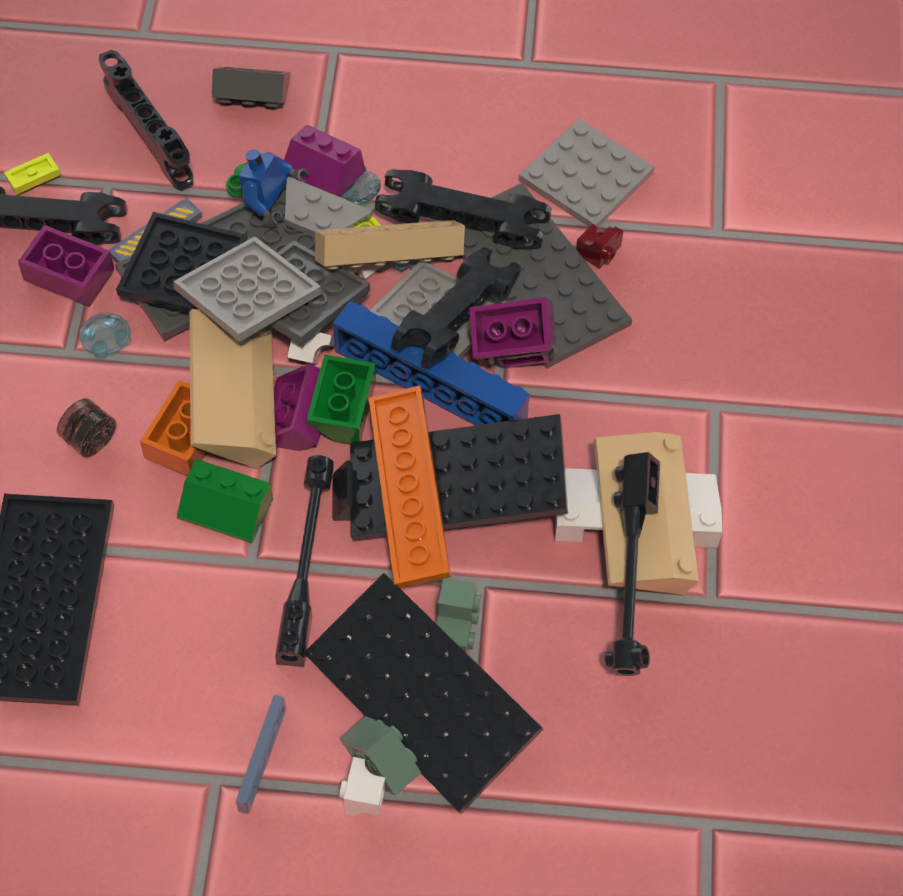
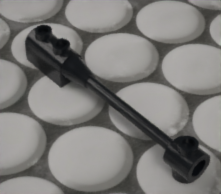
M649 452L626 455L623 457V466H617L615 469L616 479L618 482H622L621 491L614 493V503L617 508H620L623 515L627 537L622 638L613 642V651L605 653V664L608 668H612V673L621 676L639 675L640 669L647 668L650 663L648 648L633 639L638 538L641 535L645 515L658 513L660 461Z
M314 455L307 460L304 486L311 490L297 578L293 583L287 601L283 605L275 653L276 665L305 667V652L308 648L312 623V608L310 606L309 583L307 581L321 492L330 489L334 468L333 460L322 455Z

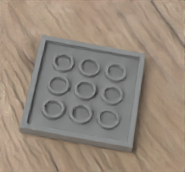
M578 119L519 174V181L588 227L591 224L599 227L654 173L655 167Z
M255 236L173 281L174 289L239 342L321 295L320 285Z
M420 261L370 311L379 316H385L392 323L400 326L403 318L412 310L424 315L460 280L428 262ZM490 297L483 305L505 303V301L500 302ZM470 318L455 331L459 333V340L452 352L460 358L472 348Z

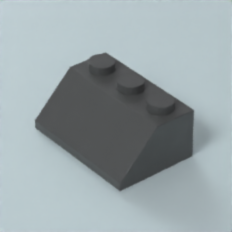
M216 67L213 68L212 97L218 98V102L232 103V99L242 100L241 104L256 105V101H264L265 106L279 107V103L286 102L290 72Z

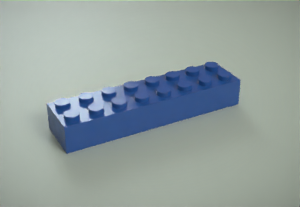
M349 301L333 322L336 353L349 359L376 363V374L405 389L420 386L425 400L473 425L528 418L530 394L522 387L514 386L504 381L499 375L491 374L481 369L476 363L468 362L458 357L454 352H451L444 360L434 366L427 368L421 364L425 351L423 348L412 345L407 346L402 351L392 349V338L399 326L392 323L387 317L379 316L369 311L363 305H357Z

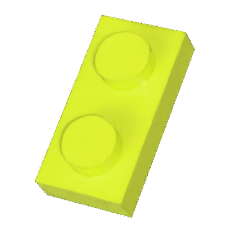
M47 153L4 172L17 195L60 176V171L50 154Z

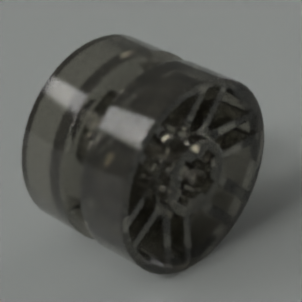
M84 398L72 404L64 412L57 425V435L83 457H90L97 454L111 440L116 429V421L92 400Z

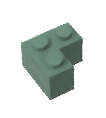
M443 578L436 624L467 653V649H473L475 633L471 632L472 624H478L481 595L476 594V583Z
M365 716L339 738L352 758L365 759V766L368 767L371 774L385 777V791L395 796L421 773L415 764L417 762L416 756L410 749L404 747L401 742L403 736L394 726L389 727L379 719L375 721Z

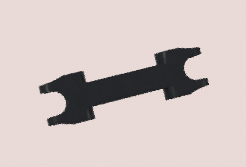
M114 50L100 54V67L106 75L103 79L106 91L120 111L125 112L156 156L163 174L177 189L183 190L193 185V173L188 166L190 164V153L175 129L165 123L133 78L131 68L125 59ZM114 58L118 62L114 66H107L105 61ZM184 172L188 178L185 181H178L175 179L176 174Z
M396 169L386 171L384 176L385 185L389 189L400 193L396 195L381 194L375 200V210L399 222L418 223L420 217L439 221L455 220L465 225V227L495 233V240L504 246L530 249L541 248L544 233L527 224L532 222H549L552 210L546 203L530 196L513 193L507 196L506 201L432 185V178L425 173ZM392 178H397L402 182L395 181ZM382 204H387L389 206H392L393 208L385 207ZM533 210H540V211L544 212L545 214H540V213H537V212H535V211H533ZM526 237H533L536 240H530Z
M0 186V228L40 231L46 225L64 233H72L71 236L94 245L114 244L121 240L120 227L104 222L111 217H123L126 215V201L119 197L100 192H84L80 197V201L6 195L5 190ZM108 205H116V206H119L120 208H115V207H111V206H108Z
M486 247L470 254L458 269L457 279L460 281L429 311L423 315L412 310L403 318L393 335L391 348L396 351H402L407 346L412 345L423 348L425 351L421 364L427 368L444 360L458 343L459 333L455 331L470 318L469 307L482 306L490 297L502 302L511 293L520 275L521 265L515 262L506 267H496L490 264V256L493 251Z

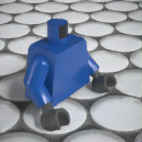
M253 149L246 153L247 163L239 174L243 201L247 209H252L258 216L262 215L264 217L263 222L266 227L273 228L278 226L277 222L282 221L283 216L279 211L270 213L269 210L287 183V175L306 183L300 176H309V172L305 168L294 170L292 168L293 165L270 152L260 153L258 150Z

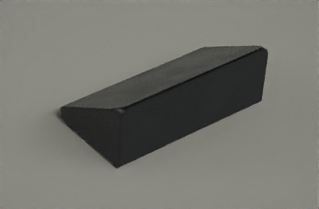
M351 460L343 463L332 475V519L334 521H351V515L353 514V465Z

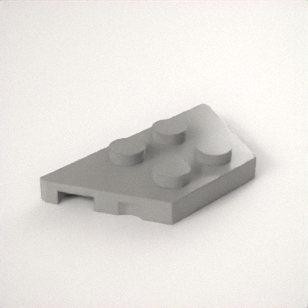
M289 176L287 178L285 226L315 237V230L352 228L363 219L368 221L373 217L372 210Z

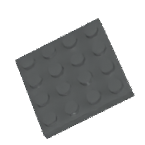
M293 240L277 253L320 285L321 295L269 324V326L302 345L338 317L349 301L356 303L370 292V283L340 266L338 269L324 268L323 265L315 261L314 251Z

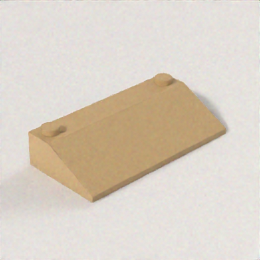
M192 309L189 311L191 446L257 469L276 456L271 326L268 325L239 342L201 310Z
M650 432L596 437L594 439L608 586L625 588L627 537L622 512L614 503V493L621 491L622 482H618L616 479L615 469L617 466H623L624 456L649 452L660 461L658 513L645 515L641 535L638 538L636 589L684 595L699 581L681 436Z

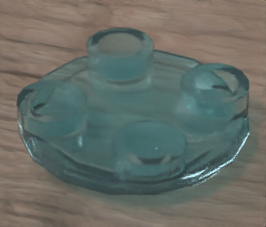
M365 167L366 171L339 197L358 205L363 204L377 196L381 189V181L377 175L367 171Z
M100 313L84 322L80 329L79 339L82 346L88 352L93 353L98 359H103L131 343V329L128 322L122 316L114 313Z

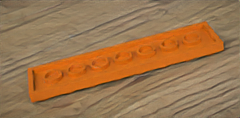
M420 386L369 397L394 585L404 588L451 577L422 389Z

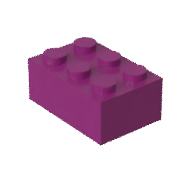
M46 225L42 227L18 260L23 280L88 306L114 270L109 250Z

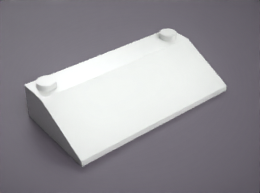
M565 468L568 514L555 515V541L582 542L584 529L603 530L597 470ZM685 473L694 546L718 548L722 535V513L716 474Z

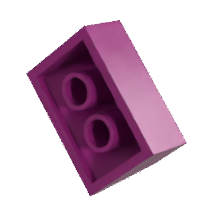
M309 125L304 126L291 138L284 158L286 162L293 165L292 168L294 170L305 168L309 172V176H300L306 184L338 197L366 171L361 149Z
M546 297L469 307L474 360L551 350L555 332L553 303Z
M312 363L283 374L276 379L274 386V412L277 448L301 451L317 445L320 438V431L307 423V416L320 369Z

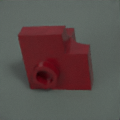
M591 224L577 239L576 250L584 260L600 269L606 262L610 263L615 257L616 251L622 245L624 231L616 226L614 228L609 226L604 230Z

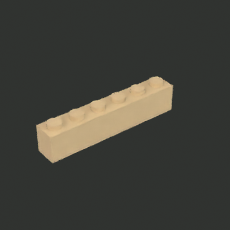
M455 220L315 230V261L326 269H338L339 265L362 267L363 263L385 265L386 261L408 263L409 259L427 262L431 261L434 257L451 260L454 259V256L464 255L465 225Z

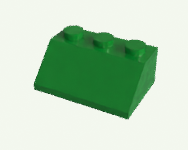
M324 354L307 416V423L333 441L348 444L360 442L370 407L369 397H372L376 384V363Z
M195 459L184 482L177 519L252 544L273 501L271 483Z

